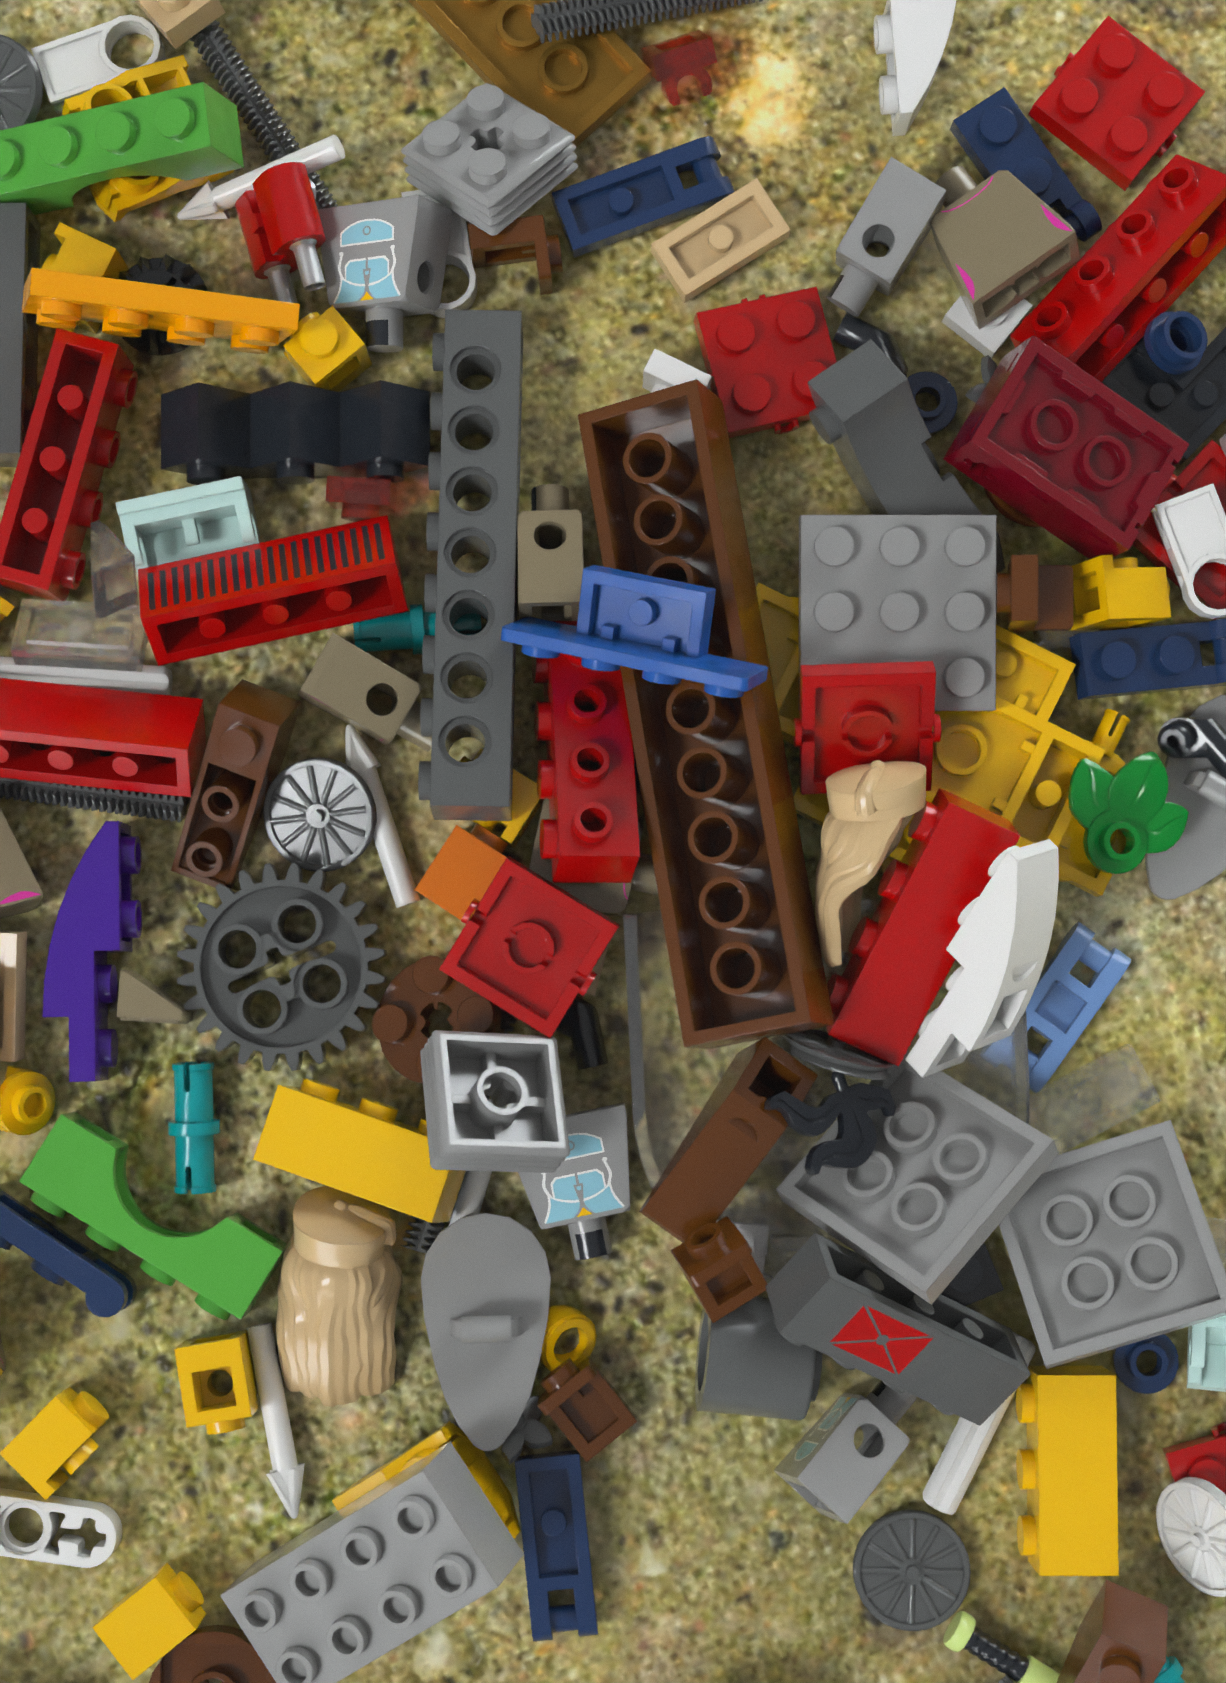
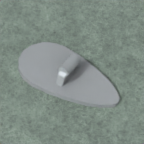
M1220 695L1198 706L1189 717L1215 719L1226 730V695ZM1167 756L1164 767L1168 775L1169 789L1165 802L1178 804L1187 809L1189 814L1185 830L1174 846L1164 852L1148 853L1145 855L1148 885L1151 892L1157 898L1172 900L1197 890L1226 869V778L1221 776L1207 758H1172Z
M480 1213L460 1218L441 1231L425 1255L421 1276L424 1320L435 1369L444 1398L458 1426L475 1447L484 1451L496 1450L505 1442L517 1425L530 1398L540 1362L548 1321L551 1283L546 1252L532 1231L511 1217L491 1213Z

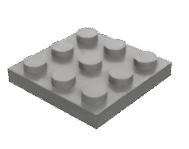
M800 515L798 711H800V665L933 661L936 670L935 711H996V515Z
M907 1050L899 1067L893 1065L887 1069L890 1075L889 1079L871 1080L869 1082V1085L882 1086L890 1090L896 1106L894 1116H884L880 1108L867 1112V1115L873 1121L877 1134V1142L869 1159L856 1168L837 1169L822 1166L819 1174L808 1175L805 1171L806 1154L776 1190L785 1204L932 1305L1058 1155V1150L1053 1139L944 1072L939 1071L922 1078L905 1060L910 1053ZM837 1120L814 1146L836 1139L838 1133Z
M1171 1120L1057 1155L999 1224L1046 1369L1226 1315V1272Z

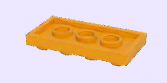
M31 268L24 285L22 313L37 314L36 324L45 327L75 329L76 321L79 320L102 323V332L109 335L141 337L142 329L167 331V341L193 346L205 345L206 338L230 339V349L255 354L269 353V346H278L298 330L300 308L298 303Z

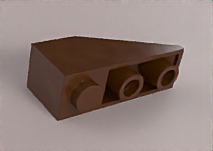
M242 679L219 702L171 871L215 888L217 884L221 883L233 890L263 814L266 793L272 781L278 775L285 758L301 701Z
M767 1037L738 1052L639 1212L682 1243L699 1226L707 1223H716L788 1127L781 1112L764 1109L766 1099L778 1092L786 1091L803 1102L818 1075Z
M1105 1580L1079 1626L1057 1683H1154L1166 1662L1168 1606Z

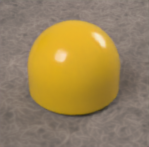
M550 1306L540 1362L552 1371L569 1358L577 1366L588 1356L590 1357L597 1337L594 1323L581 1311L572 1306ZM570 1328H577L579 1342L576 1348L566 1354L554 1353L555 1343L559 1336Z

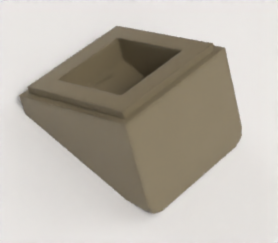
M122 969L120 971L116 1016L120 1017V1020L169 1024H188L189 1021H192V1010H185L182 1003L133 970Z

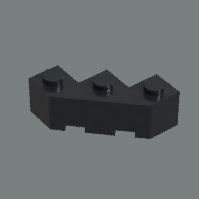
M379 380L347 391L336 392L289 381L250 394L198 382L161 394V470L186 474V481L190 484L200 485L241 476L243 479L276 478L280 483L292 485L310 484L315 481V478L366 477V480L369 482L389 484L402 482L405 480L404 473L428 467L430 391Z

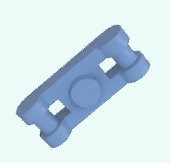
M1079 921L1063 938L1056 953L1041 972L1029 1004L1011 1036L988 1044L983 1056L1000 1067L1005 1063L1021 1074L1020 1082L1035 1093L1039 1092L1054 1074L1121 979L1132 960L1117 948L1109 951L1093 940L1095 933ZM1078 960L1095 971L1093 978L1087 986L1069 974ZM1030 1028L1048 1040L1037 1055L1020 1043Z

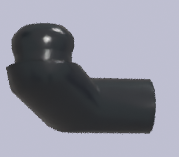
M846 312L833 341L854 351L872 339L907 377L908 367L893 335Z
M1176 717L1162 725L1157 737L1161 752L1172 758H1207L1221 776L1226 778V730L1219 722L1205 717Z
M577 996L556 1031L571 1038L578 1070L608 1064L598 1012L593 1004Z

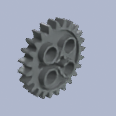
M271 863L264 865L263 879L260 883H257L248 871H239L241 890L235 893L226 885L217 884L216 890L222 904L216 908L199 902L197 907L208 921L204 927L185 925L184 931L198 941L196 949H185L177 952V957L194 963V972L177 978V984L196 986L198 993L183 1005L184 1009H204L207 1015L199 1023L196 1030L199 1033H206L216 1028L221 1030L222 1033L215 1046L218 1052L227 1050L235 1043L240 1044L238 1063L242 1065L248 1064L254 1058L257 1051L262 1052V1063L265 1071H273L275 1069L280 1054H285L291 1071L301 1070L303 1051L307 1050L318 1064L327 1062L324 1043L330 1041L342 1051L347 1050L349 1044L343 1030L348 1026L354 1030L365 1032L368 1028L364 1020L357 1014L360 1007H380V1002L369 995L367 990L369 985L387 983L386 976L371 971V962L386 957L387 950L369 948L367 940L375 936L381 928L378 924L360 926L357 920L365 912L368 905L364 901H359L346 907L343 902L349 890L347 884L341 882L329 893L324 891L327 873L318 869L308 883H303L301 865L296 863L291 864L285 880H280L275 866ZM306 907L315 916V932L305 942L294 943L285 933V920L289 913L296 908ZM246 932L255 941L256 954L252 962L246 967L236 968L227 959L226 946L231 937L237 933ZM328 941H333L336 945L334 952L302 963L289 970L292 981L287 984L283 978L269 977L238 993H233L230 990V984L233 981L273 967L276 964L274 954L278 951L283 956L297 957ZM328 965L339 974L341 987L334 999L322 1003L312 996L308 984L310 976L316 969ZM262 991H270L275 994L281 1005L280 1017L276 1023L267 1028L256 1024L250 1013L252 1000Z

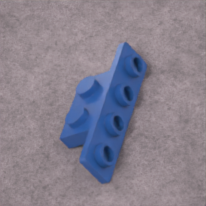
M591 565L583 568L577 626L533 617H525L502 626L501 640L522 645L521 652L528 656L557 658L563 653L581 657V665L592 670L617 671L620 670L621 666L643 670L642 678L653 683L679 684L682 679L704 683V691L714 696L726 698L742 697L744 692L767 680V666L708 654L716 593L714 588Z

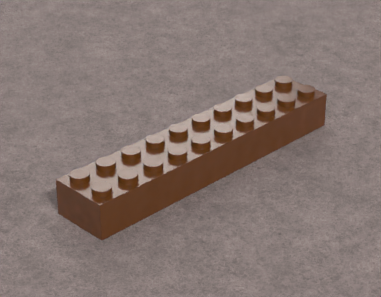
M695 379L578 414L603 567L716 589L708 654L768 667L767 680L744 692V696L738 698H726L708 694L704 691V683L682 679L679 684L649 682L642 678L643 670L624 666L620 667L684 1047L714 1049L760 1040L764 1037L770 1038L834 1025L723 402L700 381Z

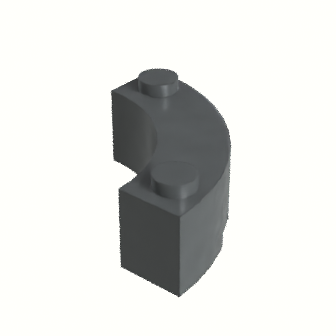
M872 339L807 382L816 408L809 412L811 422L822 439L829 445L833 444L849 476L873 515H982L952 473L948 472L942 477L939 476L940 468L925 443V441L931 438V435L918 410L908 378ZM996 531L997 574L1006 567L1000 537Z

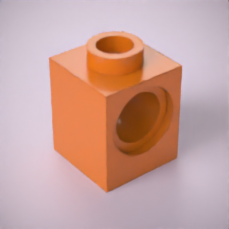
M477 823L470 833L456 825L414 890L461 920L471 902L475 898L479 901L482 899L507 858L502 853L508 846V843Z

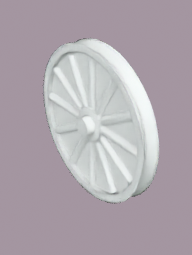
M1197 1477L1182 1478L1164 1488L1157 1502L1156 1522L1162 1545L1174 1567L1192 1586L1205 1594L1225 1597L1226 1494L1214 1484Z

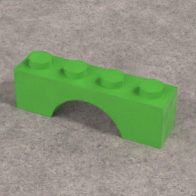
M204 82L0 130V203H26L34 215L74 207L73 196L79 190L91 184L109 179L130 176H164L187 181L244 168L237 105Z
M76 1112L61 1114L19 1180L20 1183L34 1191L30 1197L31 1201L52 1215L64 1218L68 1212L88 1224L89 1226L85 1230V1234L99 1245L118 1252L121 1246L141 1257L143 1261L139 1267L157 1281L173 1286L175 1281L178 1280L198 1293L194 1301L210 1314L223 1320H228L231 1314L240 1320L246 1316L255 1305L282 1261L287 1243L237 1212L212 1228L196 1232L176 1231L159 1225L142 1212L129 1190L126 1177L129 1145Z

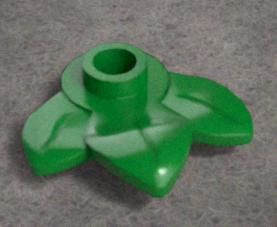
M1145 752L1136 756L1121 767L1114 776L1097 763L1086 758L1080 759L1073 771L1068 794L1069 809L1074 818L1085 829L1083 846L1087 858L1093 866L1102 872L1122 874L1133 870L1142 862L1146 854L1164 852L1174 846L1185 830L1189 811L1178 804L1165 802L1169 790L1168 775L1164 764L1155 752ZM1117 829L1126 838L1125 848L1119 854L1112 849L1110 844L1111 835Z

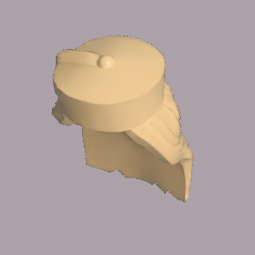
M876 760L869 764L855 765L839 770L830 775L825 781L830 811L825 816L821 830L822 849L815 877V915L821 953L829 968L841 966V952L848 951L852 934L861 920V897L864 885L875 876L884 859L896 849L903 831L913 814L925 807L926 767L920 763L909 761L882 762Z
M329 1186L314 1188L304 1193L294 1205V1233L285 1247L286 1250L283 1253L278 1275L276 1337L284 1387L289 1392L301 1391L309 1398L318 1397L324 1406L334 1407L336 1405L356 1402L361 1395L375 1396L376 1394H381L389 1390L395 1382L397 1353L394 1330L396 1308L403 1283L402 1270L397 1264L390 1246L396 1241V1224L389 1216L385 1206Z

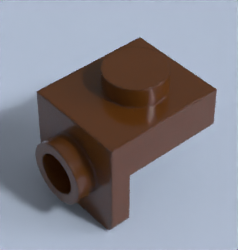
M543 215L517 218L494 236L487 234L474 224H468L474 269L536 261L540 295L553 294L551 274L563 273L558 234L546 236Z
M1011 555L1007 573L996 574V613L1007 612V630H1070L1073 626V568L1069 565H1038V555Z
M728 1216L716 1223H707L699 1226L687 1236L685 1242L670 1250L712 1323L766 1291L767 1282L751 1255L752 1249Z
M589 1356L577 1366L571 1358L565 1360L540 1382L546 1391L538 1397V1408L545 1416L550 1415L586 1463L637 1422V1416Z

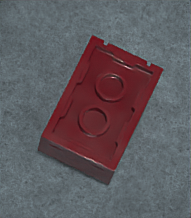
M1033 335L1002 358L943 460L1086 558L1092 559L1100 555H1112L1115 557L1131 548L1140 532L1137 528L1144 525L1176 469L1173 465L1180 462L1189 443Z

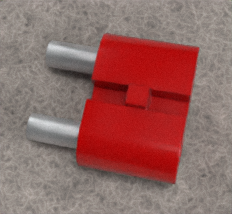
M288 162L275 165L261 173L252 183L254 190H246L236 201L235 207L255 277L258 279H269L274 300L298 303L290 273L299 269L305 291H315L326 285L317 255V250L325 243L326 236L315 201V185L309 179L305 164Z

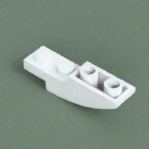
M887 0L883 15H875L874 17L876 54H886L887 75L880 76L879 106L882 115L891 114L893 136H903L907 133L925 101L949 36L956 0Z
M1050 839L1020 848L1015 845L1004 850L989 867L988 875L991 879L980 896L971 901L958 917L960 928L946 950L961 966L949 977L946 983V989L949 992L940 1006L924 1018L917 1031L920 1037L905 1059L922 1078L964 1062L970 1051L1011 1036L1024 1014L1043 969L1056 916L1059 855L1058 847Z

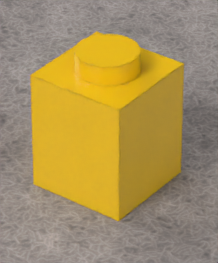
M166 1563L108 1609L92 1628L130 1678L134 1680L193 1633L207 1613L201 1607L204 1603V1598L195 1582L183 1571L176 1574L170 1565Z

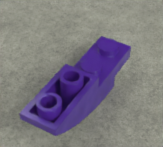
M105 821L86 849L61 903L49 945L44 978L42 1017L69 1018V1082L109 1080L108 1067H116L118 1061L117 1032L115 1029H108V1003H115L118 979L115 965H107V953L133 952L132 938H140L142 933L141 903L139 900H132V874H139L141 871V843L138 836H131V826L120 821Z

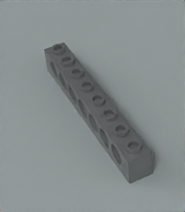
M445 309V332L433 333L432 341L433 371H443V392H431L430 402L431 430L441 431V452H429L428 464L429 490H440L439 512L427 513L426 526L427 551H438L437 574L426 573L424 587L425 612H436L435 635H424L422 649L423 674H434L433 698H422L420 711L421 737H432L431 761L419 762L418 794L419 800H430V808L434 820L512 821L516 643L502 641L501 632L502 626L517 621V513H519L523 377L522 311ZM472 375H484L492 380L487 387L480 390H471L462 385L463 381ZM474 433L486 435L491 439L486 447L479 450H468L460 445L464 437ZM470 493H480L490 499L489 503L478 511H466L457 505L463 496ZM468 553H478L489 560L482 570L475 573L463 572L455 566L458 559ZM466 614H477L487 621L484 629L474 635L460 634L453 629V626L457 619ZM474 675L481 678L486 685L479 695L473 698H461L451 691L454 682L462 676ZM472 737L483 743L485 747L482 754L473 761L459 762L449 755L451 746L461 738Z

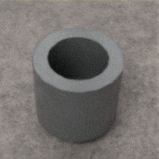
M755 1297L712 1323L704 1309H702L695 1372L696 1409L703 1412L800 1421L806 1417L810 1402L816 1400L821 1378L823 1353L806 1345L796 1346L779 1333L774 1324V1314L769 1298Z

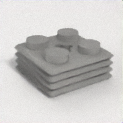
M489 83L473 88L463 101L439 120L426 125L422 133L401 150L402 154L406 155L403 162L408 165L405 168V172L409 174L406 179L408 183L492 236L500 233L578 168L577 163L574 162L577 159V155L573 153L576 145L572 143L575 140V136L506 94L499 87Z
M441 1030L432 1032V1036L429 1037L428 1042L420 1051L431 1167L435 1170L556 1172L561 1162H564L570 1154L557 1040L553 1036L549 1038L541 1035ZM485 1095L491 1096L493 1105L487 1100Z

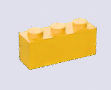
M303 1078L300 1087L277 1086L253 1160L430 1223L450 1221L466 1171L435 1170L431 1167L426 1119L421 1118L418 1128L395 1121L399 1109L366 1098L361 1099L359 1108L337 1100L340 1089L308 1078Z
M1028 1366L1031 1375L1026 1379V1383H1022L1016 1389L1017 1419L1019 1423H1026L1027 1449H1018L1016 1458L1018 1486L1020 1489H1027V1515H1019L1017 1520L1019 1553L1021 1556H1028V1562L1039 1576H1119L1116 1375L1103 1366H1055L1046 1369L1045 1366Z

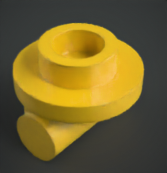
M7 1065L5 1079L0 1086V1131L17 1135L36 1133L47 1124L52 1116L55 1107L54 1088L48 1078L28 1068Z

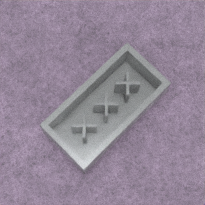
M449 1442L253 1563L220 1596L276 1683H337L499 1587L524 1553L452 1443Z

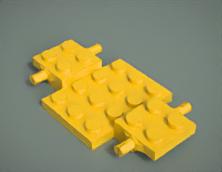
M758 582L756 591L783 740L794 745V718H800V711H798L799 597L785 596ZM996 625V711H935V714H939L941 720V741L933 742L931 791H926V801L931 803L938 789L941 788L1008 819L1021 835L1016 844L1019 848L1050 839L1058 847L1059 882H1068L1095 897L1102 896L1113 874L1097 869L1085 854L1083 846L1085 829L1074 818L1069 809L1068 794L1070 780L1080 759L1086 758L1097 763L1113 776L1125 765V762L1114 751L1127 725L1130 723V719L1123 714L1116 719L1119 712L1105 709V714L1091 741L1084 740L1049 722L1048 720L1076 664ZM798 785L793 795L796 813L822 826L825 816L830 811L827 794L801 795L800 786ZM911 820L904 829L898 846L888 856L891 860L897 859L901 861L913 839L908 837ZM1117 829L1111 835L1110 844L1112 849L1118 854L1124 850L1126 838Z

